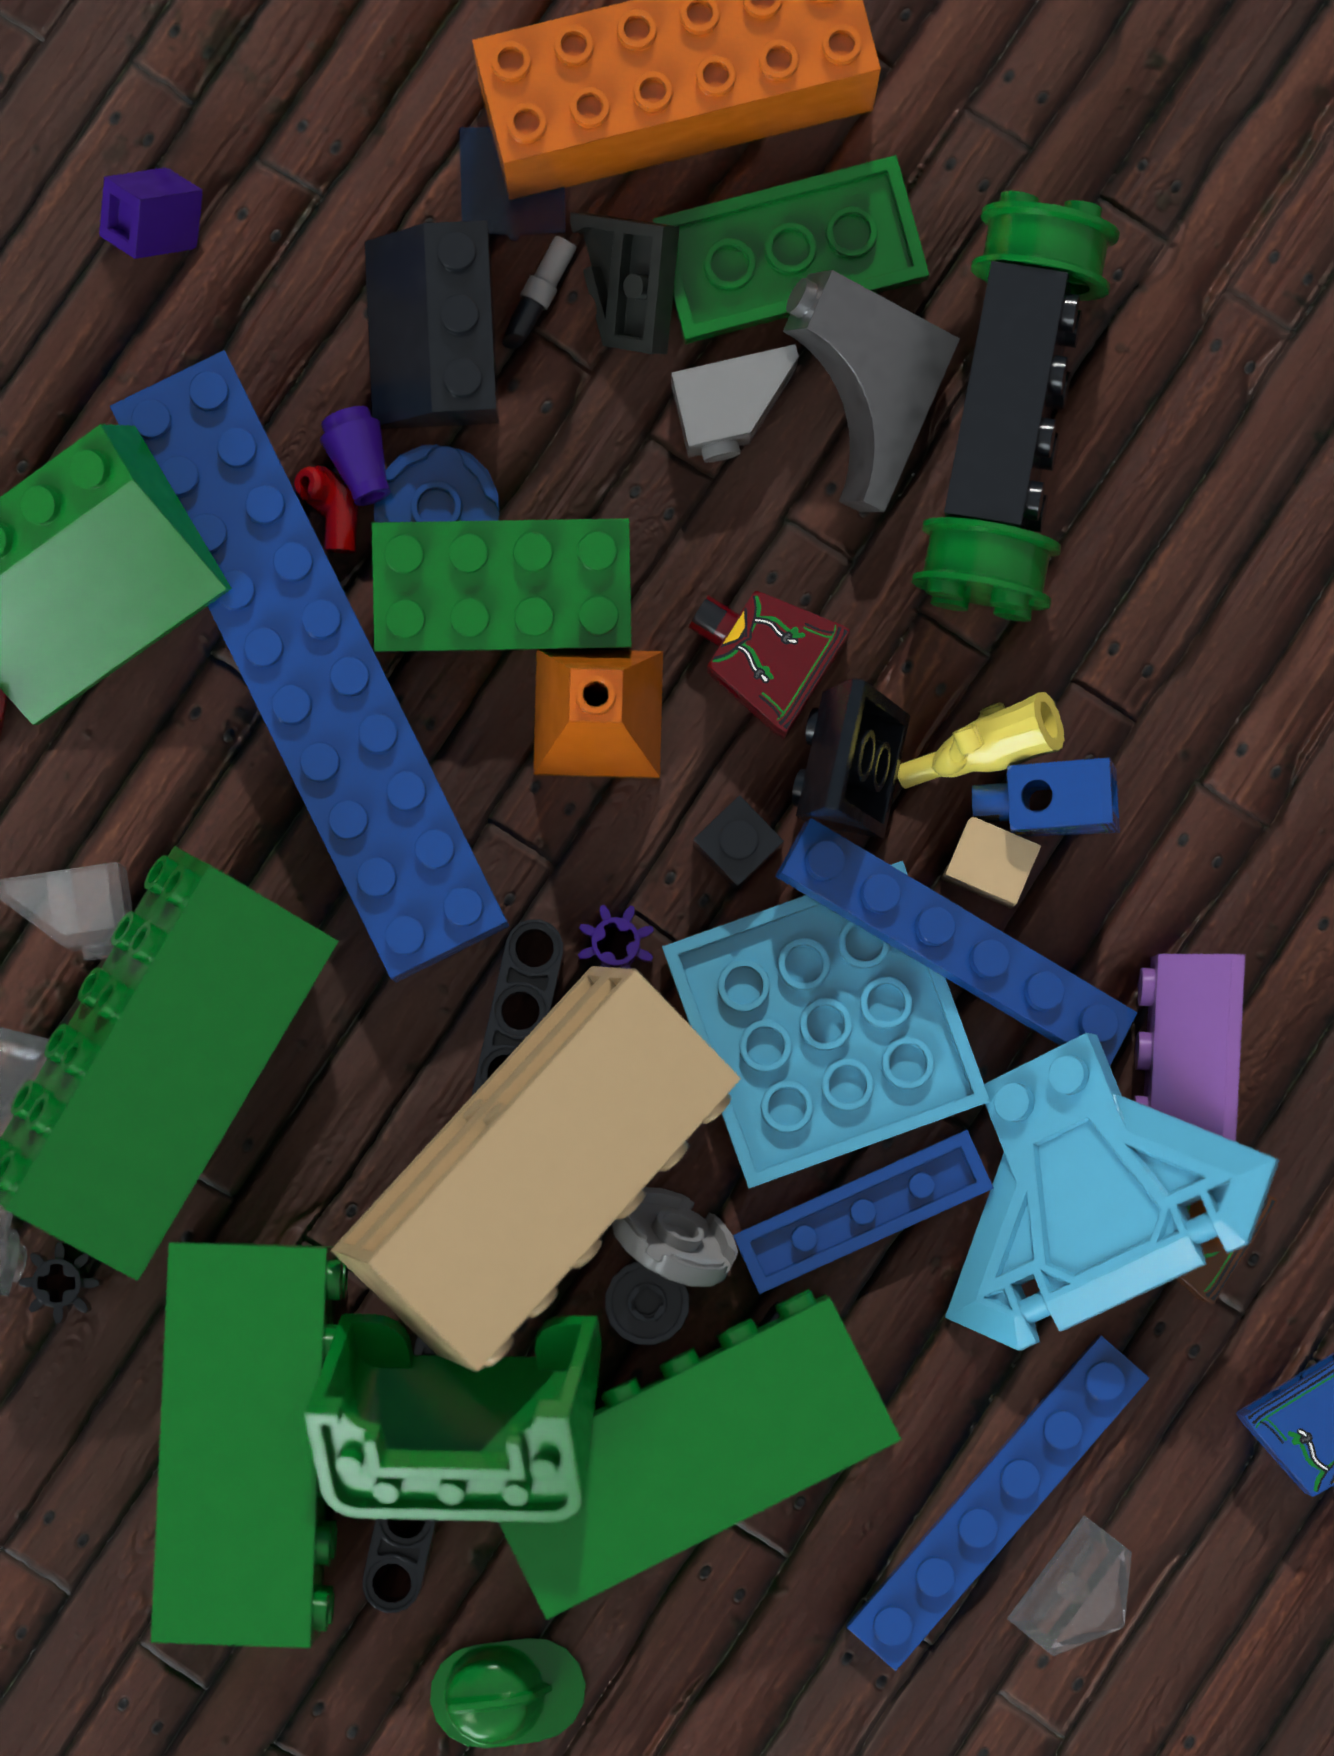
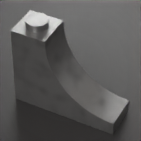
M833 270L811 273L796 284L789 296L786 311L790 313L783 332L800 342L819 360L836 386L844 406L850 437V456L847 477L839 502L858 512H885L960 338Z

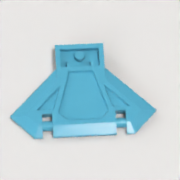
M1085 1033L984 1084L991 1101L985 1103L1004 1153L992 1184L994 1189L990 1190L945 1318L1013 1349L1022 1351L1040 1342L1035 1322L1051 1315L1058 1330L1064 1331L1205 1265L1206 1260L1201 1244L1219 1236L1227 1253L1250 1244L1279 1159L1122 1096L1098 1036ZM1202 1199L1207 1212L1191 1219L1186 1206ZM1035 1279L1040 1291L1026 1298L1021 1285Z

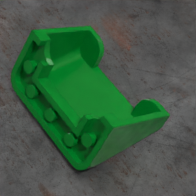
M342 1314L305 1412L320 1489L326 1503L335 1511L355 1518L557 1522L574 1516L581 1506L586 1486L602 1343L598 1317H554L543 1323L538 1331L535 1342L536 1357L503 1356L490 1367L483 1366L477 1372L439 1356L413 1355L411 1340L406 1329L399 1322L388 1316L378 1314Z

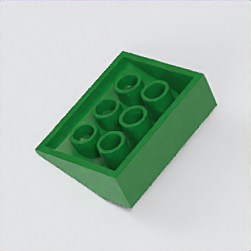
M98 425L0 497V689L32 725L41 724L232 589L136 426Z

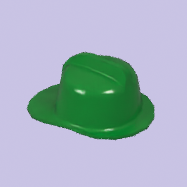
M522 1638L475 1644L456 1650L440 1664L432 1680L430 1703L436 1722L450 1738L467 1747L477 1748L512 1746L540 1742L560 1735L575 1722L584 1704L586 1683L577 1660L566 1648L548 1639Z

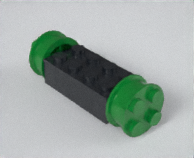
M1003 191L1001 192L999 202L987 204L982 208L981 220L988 226L983 255L973 259L971 272L979 279L987 282L945 504L944 513L946 517L929 518L923 521L922 531L930 536L923 571L916 572L912 576V584L932 596L930 604L933 606L954 611H968L969 603L994 607L993 615L1021 622L1031 621L1032 611L1046 610L1051 606L1052 599L1043 593L1049 559L1059 556L1062 546L1057 541L1039 534L1043 529L1048 495H1044L1045 482H1040L1042 470L1053 471L1056 461L1059 433H1055L1056 420L1052 419L1054 408L1065 409L1071 372L1067 371L1068 357L1063 355L1065 347L1076 348L1082 320V310H1078L1079 301L1104 298L1109 294L1110 283L1102 275L1107 248L1118 243L1120 231L1115 225L1101 218L1102 208L1099 205L1086 201L1069 200L1064 202V206L1041 203L1038 197L1029 193Z

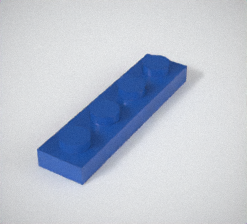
M964 1130L734 1234L733 1237L756 1289L761 1294L990 1191L994 1187L968 1130Z

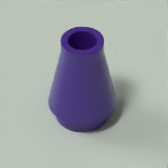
M365 406L348 407L327 416L321 422L324 434L320 438V443L350 490L355 505H370L388 497L391 491L386 477L380 421L377 418L371 417L369 408Z

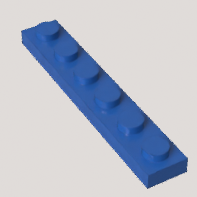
M812 818L807 820L802 826L775 876L1059 1046L1085 1033L1096 1034L1109 1066L1138 1013Z
M1098 1334L847 1623V1629L892 1669L897 1671L1150 1378L1102 1335Z

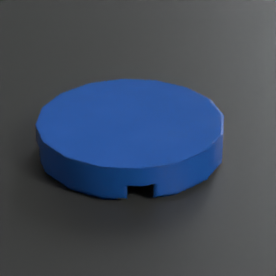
M422 445L401 454L386 469L387 482L391 491L390 495L374 504L375 522L499 520V495L489 471L470 453L449 446Z

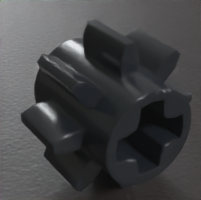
M57 1242L55 1259L48 1260L39 1252H33L29 1255L32 1263L38 1268L33 1277L20 1279L19 1285L32 1287L36 1299L30 1304L28 1309L31 1313L37 1312L45 1306L54 1307L53 1317L55 1323H63L67 1318V1306L74 1305L83 1313H88L92 1310V1306L85 1298V1295L89 1288L103 1285L102 1279L89 1278L88 1271L85 1268L91 1262L92 1256L85 1253L76 1260L68 1258L69 1248L66 1242ZM60 1264L63 1265L64 1275L75 1277L76 1282L75 1289L64 1291L62 1300H59L57 1289L48 1288L47 1286L48 1276L58 1274Z

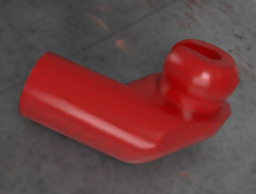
M308 466L301 469L295 477L294 490L299 498L305 500L326 519L324 551L337 554L356 553L358 505H355L347 485L336 473L326 467Z

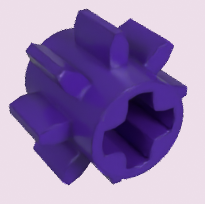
M601 905L600 915L603 921L596 928L588 924H580L579 930L585 936L592 938V947L583 949L578 954L580 960H589L596 957L601 963L600 967L631 969L630 965L636 958L643 962L652 963L653 956L648 951L640 949V940L650 937L654 933L653 926L636 929L631 923L635 916V907L630 905L625 910L622 918H611L609 909L605 905ZM610 927H617L621 935L631 933L635 939L634 942L626 946L627 957L622 960H616L612 952L601 954L598 949V945L606 941L605 930Z

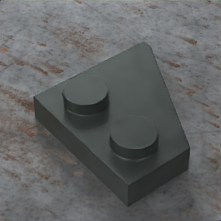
M571 212L570 225L572 232L583 233L592 265L583 269L588 292L596 303L597 311L595 318L603 346L647 354H667L679 226L592 213Z

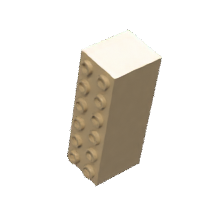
M591 966L339 1240L331 1251L439 1357L479 1372L483 1366L490 1367L497 1363L509 1351L514 1342V1338L511 1335L528 1316L533 1318L539 1315L553 1302L558 1293V1289L555 1286L572 1267L576 1269L583 1266L597 1253L602 1244V1240L599 1237L615 1219H624L640 1205L645 1197L643 1188L658 1171L664 1172L670 1169L684 1156L689 1146L686 1140L701 1123L707 1124L713 1121L727 1108L731 1101V1096L728 1093L741 1078L636 969Z

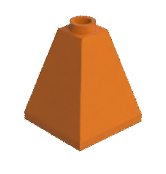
M538 649L536 653L533 775L660 778L663 651ZM596 695L608 698L606 703L599 707H592L585 702L588 698Z

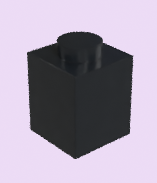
M740 795L693 839V847L735 891L741 888L784 844V840Z

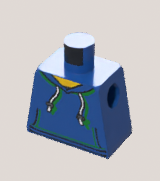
M1110 758L1007 766L1008 783L972 785L973 817L985 822L1010 821V830L1020 837L1120 833L1117 769ZM1052 790V801L1046 809L1030 810L1029 801L1035 791Z
M1333 1352L1236 1412L1244 1426L1294 1483L1311 1497L1322 1493L1332 1486L1334 1487Z

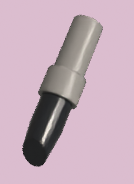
M555 236L534 276H529L520 293L521 300L511 316L503 337L502 344L504 347L514 349L524 344L543 310L548 309L557 292L556 286L577 249L570 241Z

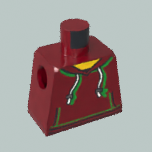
M754 591L740 614L708 595L688 627L719 647L707 666V673L782 739L786 738L847 641L850 630L841 624L759 591Z

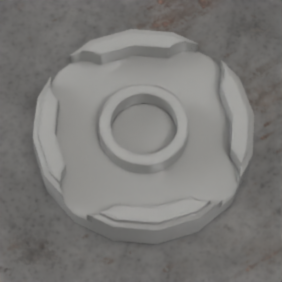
M644 1187L645 1197L640 1205L624 1219H615L612 1222L614 1235L628 1254L647 1269L668 1280L685 1285L711 1287L724 1281L738 1254L733 1234L720 1218L709 1212L704 1219L698 1213L691 1210L695 1202L691 1201L690 1198L663 1188Z

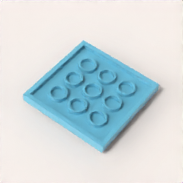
M903 861L891 865L908 875ZM807 895L662 946L689 1025L741 1078L728 1093L731 1096V1101L721 1114L748 1189L991 1102L946 978Z

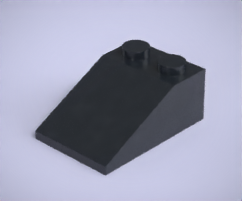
M850 679L823 691L819 708L814 707L811 710L807 721L806 742L808 745H811L806 770L800 769L794 781L792 801L793 805L798 807L796 817L805 822L812 818L829 829L884 839L911 715L865 680Z

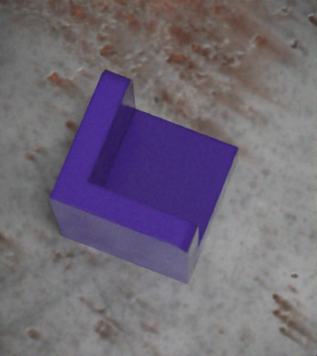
M168 168L105 176L99 236L134 259L192 250L198 244L203 190Z

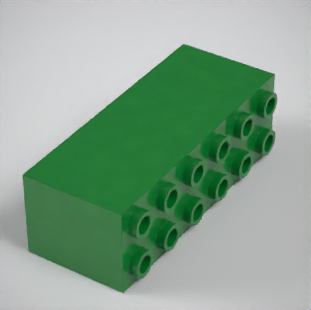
M176 846L173 847L168 856H161L151 867L144 884L145 889L148 891L135 913L133 911L126 913L116 926L111 939V944L114 948L102 968H94L85 978L78 993V1001L81 1002L68 1025L65 1023L61 1024L51 1035L44 1052L47 1060L35 1081H26L17 1092L11 1106V1114L14 1116L0 1138V1206L13 1215L136 1281L141 1277L339 942L225 873Z
M200 1241L169 1243L151 1626L152 1643L311 1648L321 1635V1632H327L328 1624L332 1625L335 1588L334 1585H323L324 1565H330V1560L336 1557L337 1520H326L327 1503L320 1489L305 1412L338 1325H334L335 1301L346 1299L348 1267L341 1260H337V1256L331 1251L334 1246Z
M807 1289L774 1306L779 1315L778 1319L759 1328H756L752 1318L747 1319L717 1335L721 1347L701 1357H698L694 1347L660 1363L659 1368L663 1376L643 1386L640 1385L635 1376L602 1393L601 1399L604 1406L594 1410L586 1486L581 1506L576 1514L564 1521L557 1522L498 1521L546 1620L901 1441L829 1296L824 1294L815 1299L812 1291Z

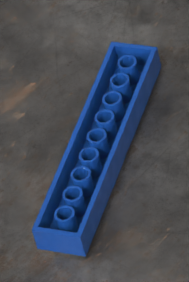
M225 350L110 405L118 425L136 426L232 588L208 605V608L390 978L397 983L510 927Z

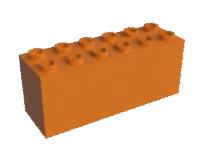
M630 0L472 40L479 84L509 202L873 111L881 71L863 0Z

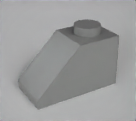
M796 344L671 373V386L688 458L702 455L704 462L711 463L727 460L741 454L739 446L750 444L796 371L798 362Z

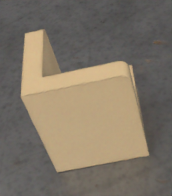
M972 817L967 821L951 861L947 865L941 879L1012 909L1019 900L1041 845L976 817Z

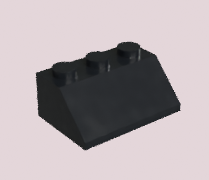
M488 221L422 223L365 241L372 417L380 421L381 429L498 424L499 406L492 258Z

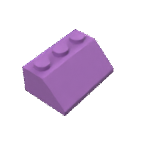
M1157 954L1151 957L1150 968H1141L1139 973L1138 1005L1148 1006L1147 1032H1137L1134 1056L1135 1070H1145L1144 1096H1134L1133 1101L1236 1142L1245 955Z

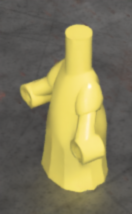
M1038 692L1005 708L1003 703L988 706L980 710L977 720L953 732V735L936 752L900 764L898 780L902 787L907 789L941 776L958 777L971 772L1002 771L1007 769V766L1017 765L1041 755L1058 752L1063 748V742L1065 741L1064 728L1059 711L1053 699L1046 692Z

